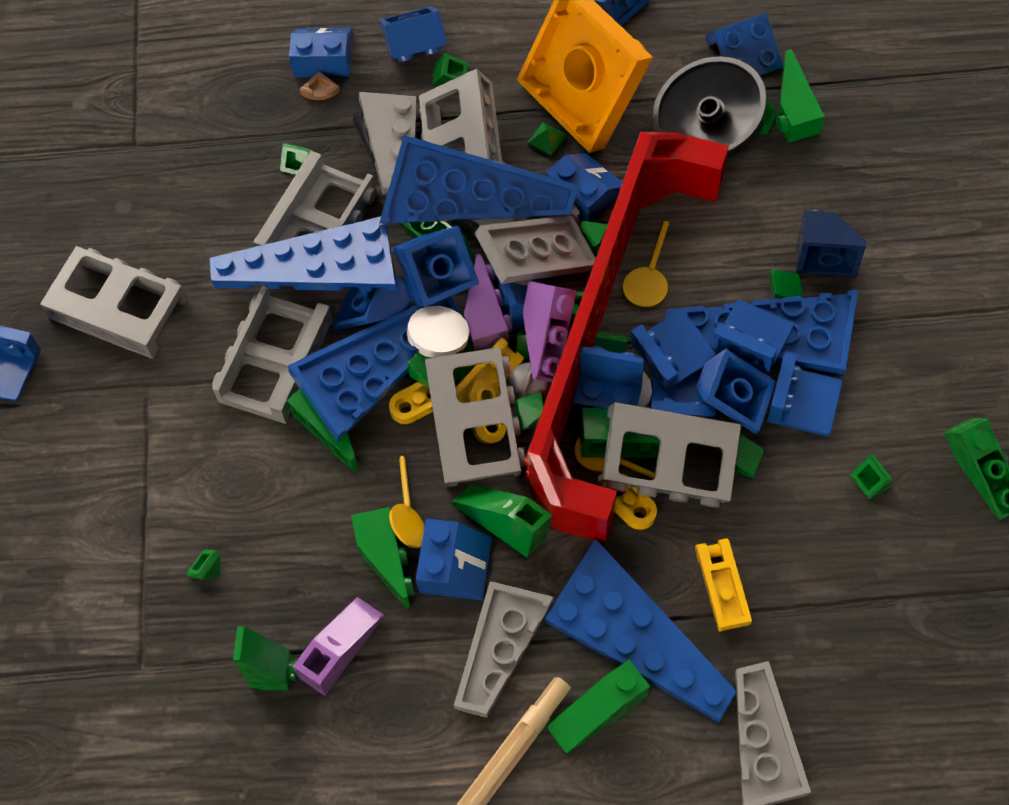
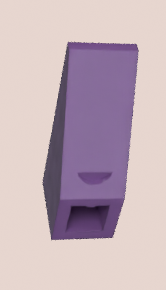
M481 254L476 255L474 265L480 284L469 288L464 311V319L469 327L468 338L475 351L490 349L501 337L509 343L508 333L513 331L509 315H503L500 308L504 306L500 290L493 289L491 282L494 281V275L491 265L484 264Z
M531 281L528 283L523 307V318L533 379L553 382L568 336L577 292L575 290Z
M357 597L311 641L293 665L298 678L326 696L382 620L384 614Z

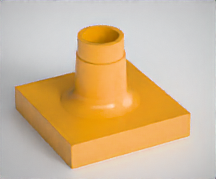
M554 0L518 75L517 81L591 153L605 149L653 56L594 0Z

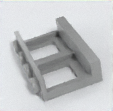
M478 69L472 70L419 95V116L422 121L423 131L421 133L422 140L445 147L464 140L466 153L502 163L493 84ZM459 92L460 116L442 125L440 106L435 102Z
M311 151L253 241L254 246L257 247L294 238L301 231L315 233L361 222L364 210L367 205H371L377 195L373 175L367 174L364 180L358 179L324 165L322 155ZM332 185L355 194L340 219L315 209L326 189Z
M76 246L40 305L51 320L153 359L159 350L155 343L158 334L177 303L185 305L187 299L181 284L174 279L159 278L145 268L138 270L129 266L121 259L114 258L112 260L104 257L95 249L88 248L86 250ZM80 265L109 276L94 299H89L66 290ZM132 285L162 296L148 319H140L119 310Z
M262 286L258 295H254L250 302V312L246 320L241 321L238 327L237 339L234 345L228 348L225 355V364L221 372L216 373L212 389L219 403L286 424L291 415L286 400L300 389L289 374L288 366L321 349L333 318L330 307L318 303L314 310L272 297L268 287ZM273 313L304 324L291 350L278 348L255 339L266 315ZM250 364L280 375L273 393L267 402L257 401L231 392L232 386L243 365Z
M500 347L425 359L445 487L458 486L460 482L514 474V477L521 476L520 467L526 466L523 447L517 448L515 436L521 435L518 416L512 417L510 405H515L513 386L507 387L505 375L510 374L508 356H501ZM494 363L496 365L500 396L493 399L460 403L457 400L453 371L459 367ZM504 424L507 430L511 457L504 461L470 465L466 457L463 438L464 431L472 428Z
M616 402L609 406L607 419H610L607 446L603 473L598 476V482L606 483V488L621 492H625L626 487L638 489L637 494L643 496L657 497V492L669 494V500L688 502L689 498L701 500L700 505L719 508L720 503L731 501L741 424ZM625 432L655 436L659 439L660 445L656 473L653 480L626 477L619 473L621 448ZM689 443L718 447L722 450L719 483L716 491L690 488L683 485V468L686 447Z

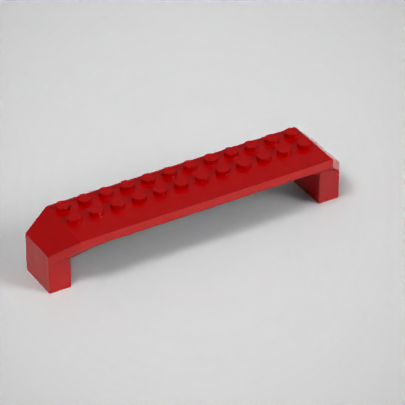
M640 132L525 459V465L528 466L525 477L529 479L530 492L537 504L553 515L550 528L590 540L596 539L604 544L607 542L615 518L617 491L573 479L559 448V443L573 406L580 377V351L582 347L590 348L594 345L640 209L676 192L717 202L725 176L729 145L677 132Z

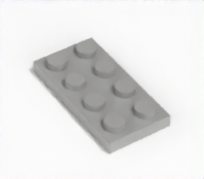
M572 215L482 225L475 232L501 284L592 271L596 259Z

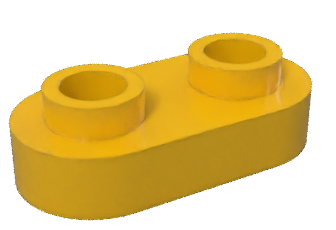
M481 381L470 388L467 400L468 402L482 400V391L488 392L490 399L500 396V391L492 382ZM504 424L495 425L494 433H490L486 426L473 428V433L479 442L494 444L504 437L506 426Z
M417 382L394 394L389 402L392 418L400 424H410L432 413V401L428 398L430 389ZM403 407L411 408L408 413L400 411Z
M626 487L625 492H621V496H616L615 512L634 529L643 530L649 528L656 518V504L649 496L637 494L638 489ZM640 512L645 517L638 518L634 515V513Z

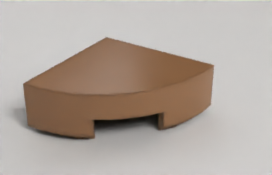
M317 72L299 89L303 97L312 100H325L340 93L339 86L321 72Z

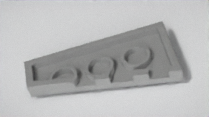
M359 92V103L363 110V119L368 130L369 143L374 154L382 194L387 195L403 135L415 138L416 96Z
M490 581L455 699V710L488 717L554 602V597Z
M769 661L736 669L742 805H773L810 795L811 790Z

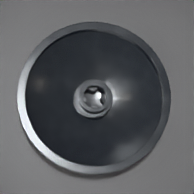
M721 56L700 59L678 70L662 86L653 107L655 132H677L729 145L727 158H730L750 145L762 130L768 115V94L759 74L747 63L735 58Z

